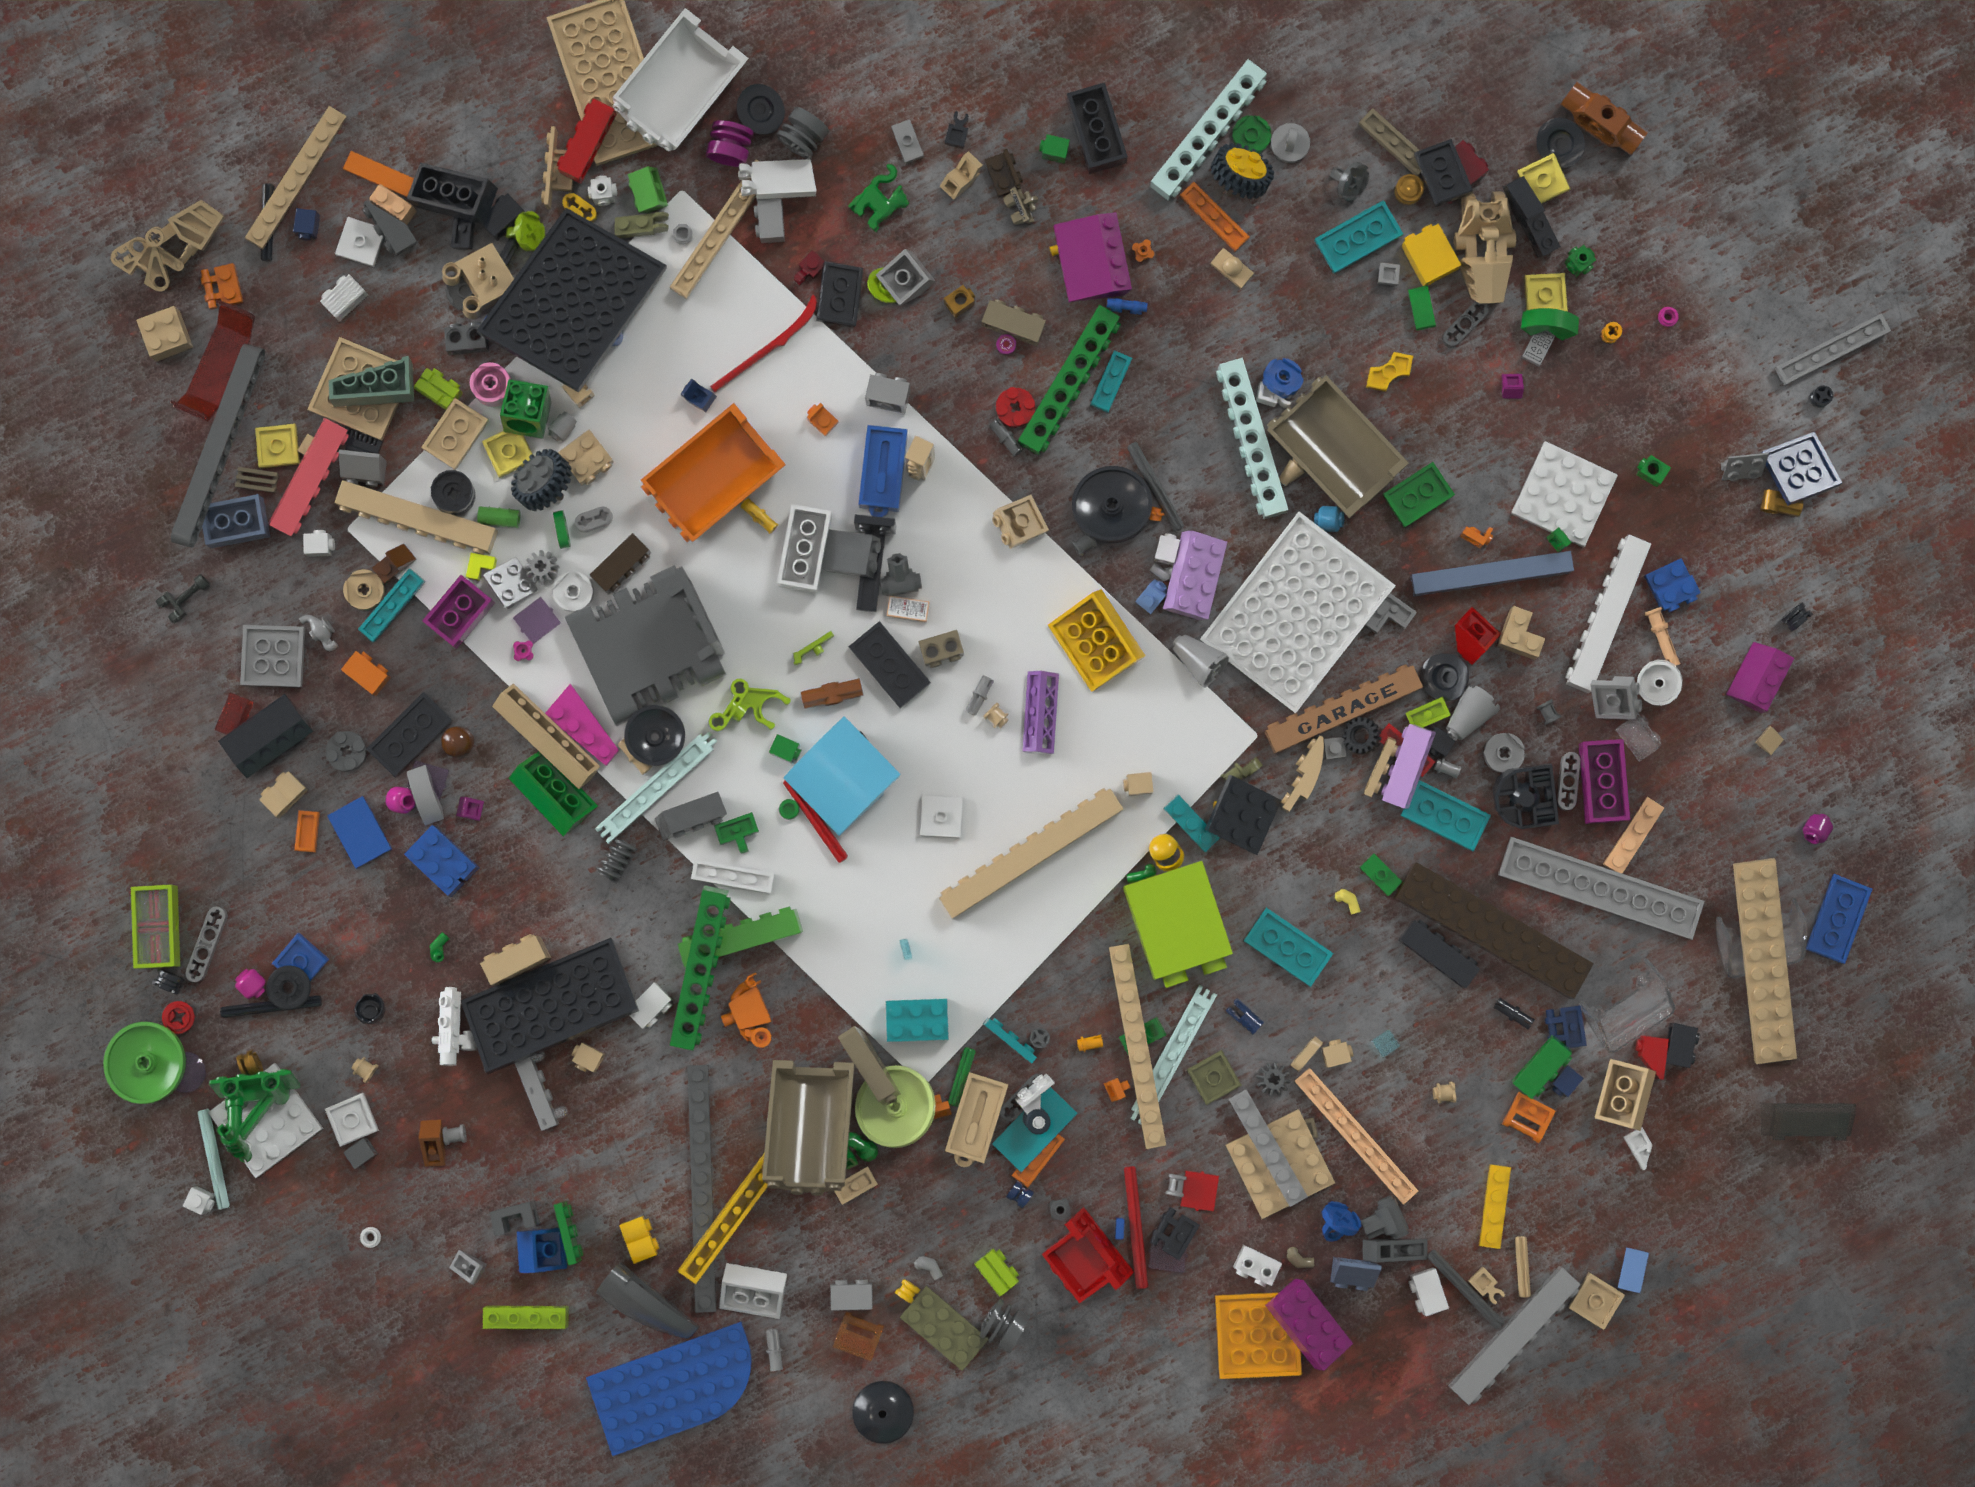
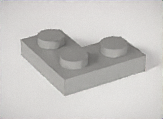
M1389 593L1365 626L1377 634L1389 618L1405 629L1417 612Z

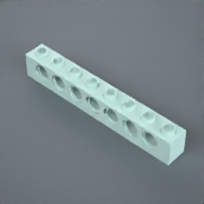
M1248 59L1150 182V187L1168 201L1172 196L1175 198L1182 189L1180 187L1184 181L1188 182L1193 176V169L1203 164L1208 150L1212 152L1218 144L1216 140L1220 135L1224 137L1229 131L1230 126L1228 125L1232 120L1236 122L1241 116V109L1244 105L1249 106L1253 101L1255 91H1260L1265 86L1267 73ZM1247 82L1251 85V88L1244 89L1241 84ZM1235 97L1239 100V103L1232 104L1229 99ZM1221 112L1225 113L1227 118L1223 120L1219 119L1217 117V114ZM1212 128L1215 133L1209 135L1205 132V129ZM1194 143H1200L1203 146V148L1201 150H1196L1193 148L1192 145ZM1187 158L1191 163L1183 165L1180 160ZM1174 173L1179 178L1173 181L1169 179L1168 175Z
M1243 358L1219 364L1218 371H1216L1219 383H1223L1222 395L1224 401H1228L1230 406L1227 409L1230 420H1234L1236 426L1233 428L1235 438L1239 439L1241 443L1239 447L1240 455L1246 459L1245 471L1247 477L1252 479L1253 484L1250 485L1252 494L1257 496L1259 502L1256 504L1258 514L1262 515L1263 519L1285 514L1288 511V506ZM1235 378L1239 381V385L1233 387L1229 384V380ZM1241 397L1245 400V404L1239 406L1235 403L1234 399ZM1247 416L1250 418L1251 423L1245 425L1240 421V418ZM1246 436H1255L1256 442L1253 444L1248 443ZM1259 454L1262 457V461L1259 463L1254 462L1252 455ZM1265 473L1268 476V480L1265 482L1260 481L1257 474ZM1271 492L1274 499L1271 501L1264 499L1263 493Z

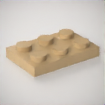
M454 398L421 448L456 470L489 420Z

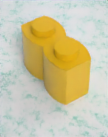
M643 1215L619 1225L634 1264L658 1254L657 1250L660 1247L656 1237L652 1239L650 1231L653 1229L649 1218L645 1219Z

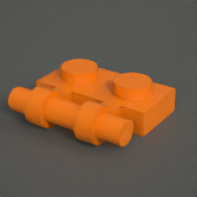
M234 263L214 267V276H210L208 269L201 270L202 278L200 280L206 293L204 298L210 310L216 309V301L220 300L223 307L244 303ZM212 284H218V293L213 292Z

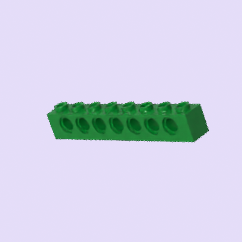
M1101 305L1098 306L1018 440L1019 445L1038 456L1041 451L1046 452L1050 445L1048 441L1050 436H1055L1060 428L1059 421L1061 418L1065 419L1071 409L1068 406L1071 401L1075 402L1081 393L1079 391L1082 384L1086 385L1091 376L1089 371L1092 367L1096 368L1101 359L1099 357L1101 351H1106L1111 343L1109 338L1112 333L1116 334L1121 326L1119 323L1120 316ZM1098 327H1104L1107 330V332L1103 335H1099L1096 332V329ZM1094 344L1097 349L1090 352L1086 349V345ZM1082 360L1086 363V367L1080 369L1076 367L1075 363ZM1073 377L1076 380V384L1072 386L1067 385L1065 380ZM1058 394H1063L1066 400L1060 403L1056 401L1055 397ZM1053 411L1056 417L1051 420L1047 419L1045 413ZM1043 428L1046 434L1041 437L1037 436L1035 430Z
M704 886L702 890L669 1046L694 1051L695 1046L700 1045L702 1033H699V1028L704 1026L706 1014H703L704 1006L708 1007L710 995L707 994L708 987H712L714 975H711L712 967L716 968L719 957L715 953L716 949L721 947L723 939L719 934L720 930L725 928L727 917H724V911L729 909L731 897H728V890ZM708 907H717L719 913L711 914ZM712 926L715 932L713 934H708L704 930V927ZM700 946H708L710 948V952L703 953L700 949ZM696 966H705L706 972H698ZM692 985H700L702 987V991L695 992L692 989ZM688 1004H695L698 1010H689ZM690 1023L694 1029L688 1031L684 1028V1024Z

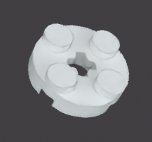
M566 572L556 579L553 586V596L555 602L562 609L576 612L591 603L594 589L591 581L580 572ZM570 587L573 589L577 587V596L572 595L570 597L568 589Z

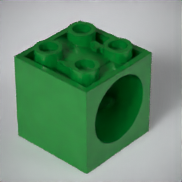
M508 379L500 412L503 431L543 439L552 404L549 387Z

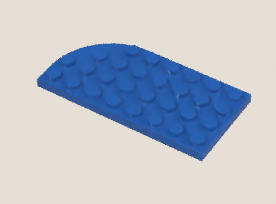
M742 1321L586 1377L612 1456L714 1420L735 1405L747 1386L752 1365L751 1349Z

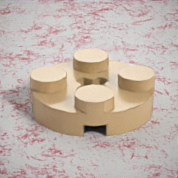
M362 569L353 572L348 580L345 581L343 592L345 599L351 606L359 610H370L379 605L383 600L385 586L377 574L370 570ZM362 585H366L369 588L366 595L359 592V589H362Z

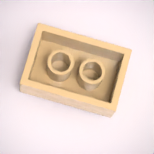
M529 934L520 939L521 943L517 945L509 944L502 948L503 952L499 954L494 952L485 956V961L480 964L490 985L496 986L551 959L542 938Z
M1610 1059L1595 1118L1641 1131L1656 1072L1644 1067Z

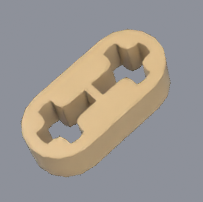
M1314 1036L1290 1065L1299 1072L1323 1042Z

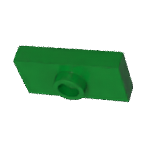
M1560 527L1546 537L1559 553L1572 543Z
M1372 854L1359 867L1387 896L1402 883L1375 854Z

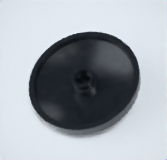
M1120 466L1101 467L1088 473L1076 486L1072 497L1073 516L1078 527L1088 537L1102 543L1114 544L1125 542L1137 536L1148 524L1152 513L1151 492L1143 478L1134 471Z

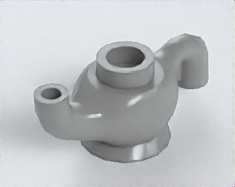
M304 615L299 618L302 624L305 622L310 623L311 631L309 634L316 642L320 640L327 651L330 652L339 647L334 640L331 641L330 637L335 630L324 617L321 620L312 615Z

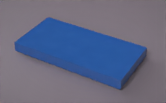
M1833 874L1805 950L1845 964L1872 888Z

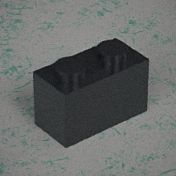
M508 193L505 196L501 195L496 199L495 205L491 207L485 225H481L498 241L506 234L507 228L515 226L516 218L524 210Z
M1670 1023L1667 1034L1669 1041L1666 1064L1690 1068L1694 1064L1696 1053H1693L1700 1038V1033H1697L1698 1028Z

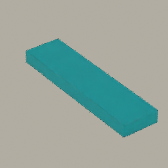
M409 568L358 630L375 643L426 581Z

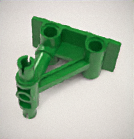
M280 1069L273 1073L258 1072L256 1075L249 1076L239 1074L232 1078L217 1077L215 1080L209 1081L210 1087L218 1097L225 1098V1109L228 1110V1124L225 1123V1126L221 1124L217 1131L227 1151L235 1158H239L243 1163H245V1160L249 1162L252 1159V1153L249 1151V1145L245 1140L273 1103L276 1105L285 1104L289 1100L290 1089L300 1088V1083L292 1071ZM258 1101L242 1123V1110L247 1107L249 1102Z

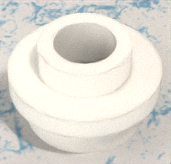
M368 1227L361 1232L360 1241L365 1247L372 1248L380 1243L381 1234L378 1229ZM372 1233L374 1235L373 1241L368 1240V1234Z

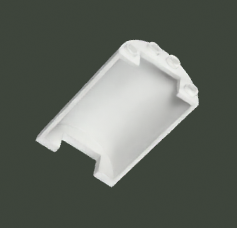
M686 8L613 96V108L628 122L626 124L628 128L634 132L638 131L643 135L642 137L647 143H655L667 151L675 150L749 59L734 46L728 51L699 28L701 20Z

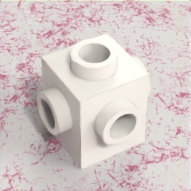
M597 176L595 179H591V186H588L589 198H592L595 205L599 206L615 203L614 196L617 195L616 183L613 184L611 178H607V176Z

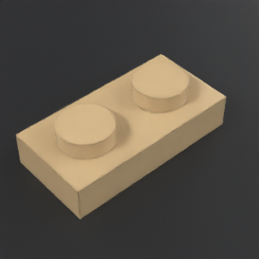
M867 1166L845 1179L844 1187L840 1191H835L843 1205L878 1183Z

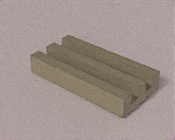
M238 467L237 481L235 482L236 488L276 493L278 473ZM243 473L262 475L274 478L273 480H269L263 478L243 476ZM246 480L272 484V488L243 484L241 482Z

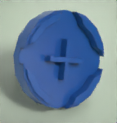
M1331 1201L1324 1207L1322 1215L1326 1223L1322 1228V1233L1327 1241H1337L1343 1235L1353 1236L1360 1229V1218L1354 1211L1351 1213L1347 1210L1349 1208L1347 1205Z

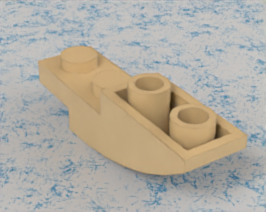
M1319 736L1317 739L1312 738L1307 746L1310 749L1307 755L1302 754L1296 763L1299 766L1296 771L1302 774V777L1297 776L1292 784L1295 788L1291 794L1287 792L1281 801L1284 804L1281 809L1287 813L1290 812L1299 797L1305 801L1308 799L1317 782L1324 751L1322 736Z

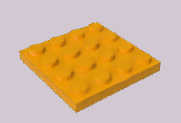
M1279 1292L1215 1295L1219 1379L1302 1375L1300 1349L1265 1306Z

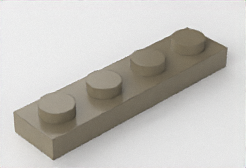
M1372 108L1358 125L1418 177L1421 171L1414 157V152L1420 150Z

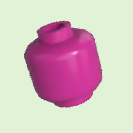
M393 787L386 795V806L389 810L396 813L406 814L411 812L416 804L412 791L409 788Z
M254 969L243 970L235 979V988L247 999L253 996L257 999L265 991L263 987L266 980Z

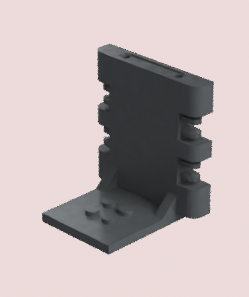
M674 565L650 576L657 594H653L647 582L644 584V589L649 595L647 599L642 600L639 590L637 588L632 589L638 602L636 604L627 588L614 593L613 596L620 611L617 612L612 600H609L607 605L613 615L605 617L602 607L598 605L596 610L601 618L600 621H597L590 605L565 616L572 635L616 726L628 722L629 718L639 710L634 696L637 695L642 707L647 706V702L642 696V692L646 690L649 691L654 703L658 701L653 689L655 686L665 704L678 698L670 679L674 678L678 689L681 691L684 688L678 675L682 673L686 674L688 682L693 685L695 682L689 671L693 669L701 686L727 675L718 657L725 654V651L692 581L683 567L676 569Z

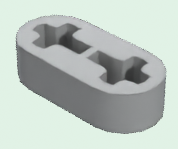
M598 507L579 514L575 519V526L581 532H589L610 524L613 514L607 507ZM604 511L605 514H609L608 516H606L605 521H603L602 519L595 520L596 517L601 516L600 512ZM582 518H585L586 520H593L587 523L586 528H584L582 525L579 526V523L582 522Z

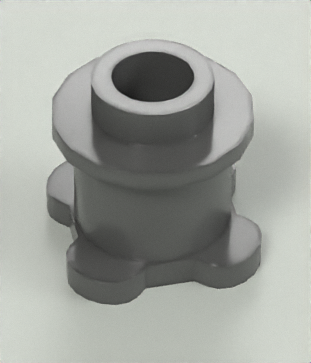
M1067 1199L1050 1201V1213L1053 1220H1064L1070 1217V1206ZM1062 1206L1064 1208L1063 1213H1057V1207Z

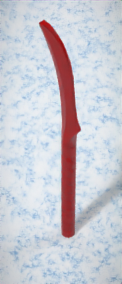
M814 294L811 296L803 313L788 329L712 384L710 387L714 393L779 346H784L790 337L801 329L813 316L817 305Z

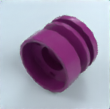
M714 121L712 124L713 131L710 132V136L714 141L708 142L706 157L716 163L732 167L746 164L749 152L744 147L751 145L750 139L753 137V131L735 122Z

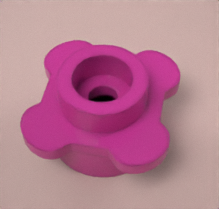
M516 641L513 644L514 659L516 661L533 659V643L531 641Z

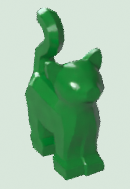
M893 164L886 165L890 172L889 175H877L874 177L871 183L864 189V192L856 196L848 205L860 218L868 207L874 212L868 224L875 233L879 231L878 225L891 217L896 209L906 208L909 205L901 185L893 191L890 199H887L878 188L879 183H890L896 179L897 169Z

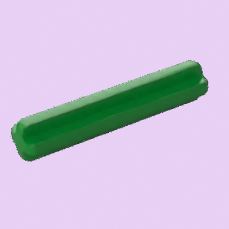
M965 1047L948 1098V1103L951 1106L958 1107L975 1056L976 1051L974 1049Z

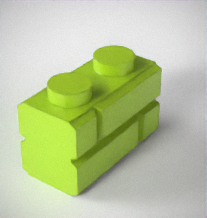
M426 368L421 378L414 385V389L447 410L454 398L459 400L463 392L459 389L460 385L452 379L449 382L443 379L444 375L435 368L432 371Z
M993 1248L977 1260L974 1265L1000 1297L1019 1282L1017 1279L1019 1273L1013 1266L1008 1267L1004 1261L1007 1258L1000 1249L995 1251Z

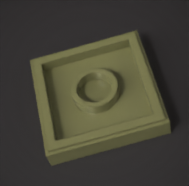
M1222 1050L1186 1069L1206 1105L1242 1086Z

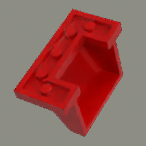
M1084 1207L1065 1224L1070 1232L1041 1254L1050 1265L1052 1272L1058 1275L1064 1287L1072 1293L1079 1304L1107 1283H1110L1117 1290L1134 1273Z

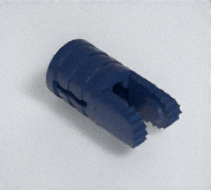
M1236 998L1234 1004L1244 1013L1243 1016L1231 1007H1228L1225 1011L1254 1035L1265 1021L1261 1020L1239 998Z

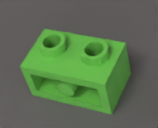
M647 166L628 174L629 187L633 191L635 198L634 204L640 213L649 214L668 206L657 168Z

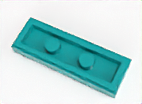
M1115 350L1113 351L1090 406L1109 413L1132 361L1131 357Z

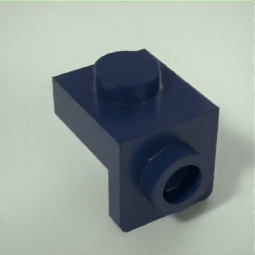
M690 379L681 392V396L705 413L717 397L713 392L699 385L693 379Z

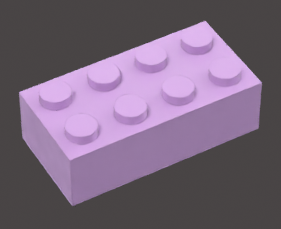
M1195 531L1182 532L1166 594L1164 610L1196 620L1209 619L1227 546L1226 541Z

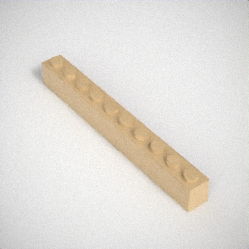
M1105 788L1094 794L1096 798L1090 802L1086 799L1077 805L1079 809L1071 812V810H1068L1060 816L1062 820L1057 823L1051 821L1043 827L1044 831L1040 834L1034 832L1026 837V843L1022 845L1020 843L1015 844L1009 848L1010 853L1003 856L1001 853L993 858V864L990 866L982 865L975 870L976 874L971 878L967 875L958 881L959 885L954 889L950 886L941 892L942 896L939 899L951 918L957 917L1121 812L1123 807L1112 790L1108 789L1106 791Z

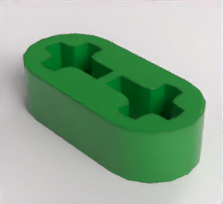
M564 510L553 512L560 549L571 547Z

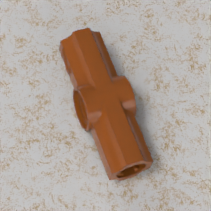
M860 678L841 683L831 682L821 685L819 688L801 692L804 709L820 705H834L843 702V700L864 696Z

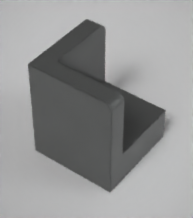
M366 1137L344 1151V1155L353 1168L358 1169L377 1156L378 1152Z

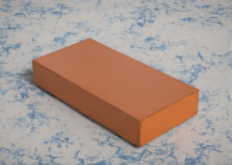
M298 810L294 851L316 853L320 812Z

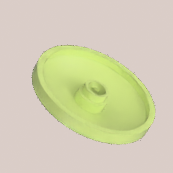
M888 1066L886 1069L901 1093L897 1096V1100L889 1105L881 1104L866 1081H864L857 1094L855 1114L859 1127L870 1140L884 1147L900 1148L916 1142L927 1132L935 1115V1096L929 1082L917 1071L905 1066Z

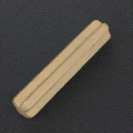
M1525 1236L1515 1237L1518 1290L1519 1296L1525 1298L1531 1295L1527 1238Z

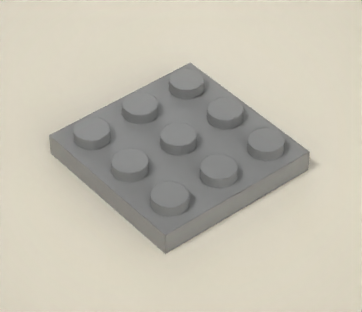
M243 625L240 685L302 688L305 627Z

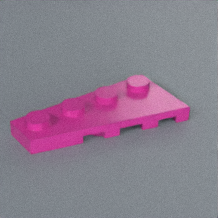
M569 684L545 714L607 766L617 755L619 749L574 687Z

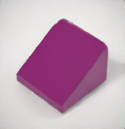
M1502 374V398H1522L1524 391L1522 374Z
M461 796L456 816L480 821L484 801Z

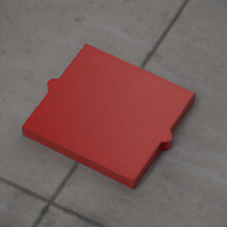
M1185 1171L1187 1179L1184 1180L1182 1191L1184 1197L1181 1198L1180 1206L1195 1208L1196 1211L1199 1209L1214 1211L1219 1176L1205 1174L1204 1171L1200 1173Z

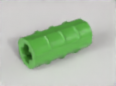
M479 506L477 522L488 526L519 528L521 513L520 510Z

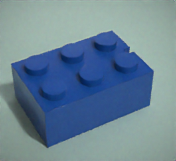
M431 825L404 854L450 897L464 885L459 880L460 878L468 881L480 868L434 825Z

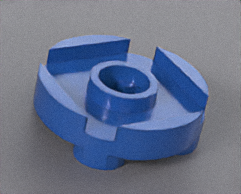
M1273 359L1264 370L1262 383L1272 393L1286 399L1296 394L1302 386V371L1290 359ZM1284 374L1286 376V381L1282 380L1279 377V375L1282 376Z

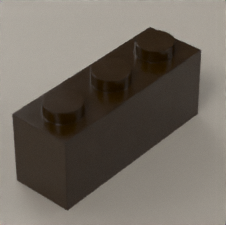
M632 533L590 574V577L608 595L611 592L615 593L621 587L620 583L625 578L629 579L635 574V568L639 564L644 565L650 559L651 551Z

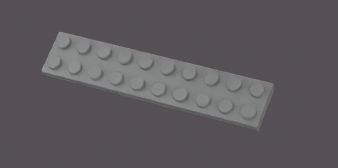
M1513 837L1509 839L1498 876L1693 940L1704 905L1703 900Z

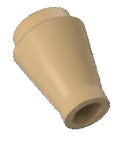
M1290 459L1279 476V480L1286 487L1304 474V469L1294 459Z

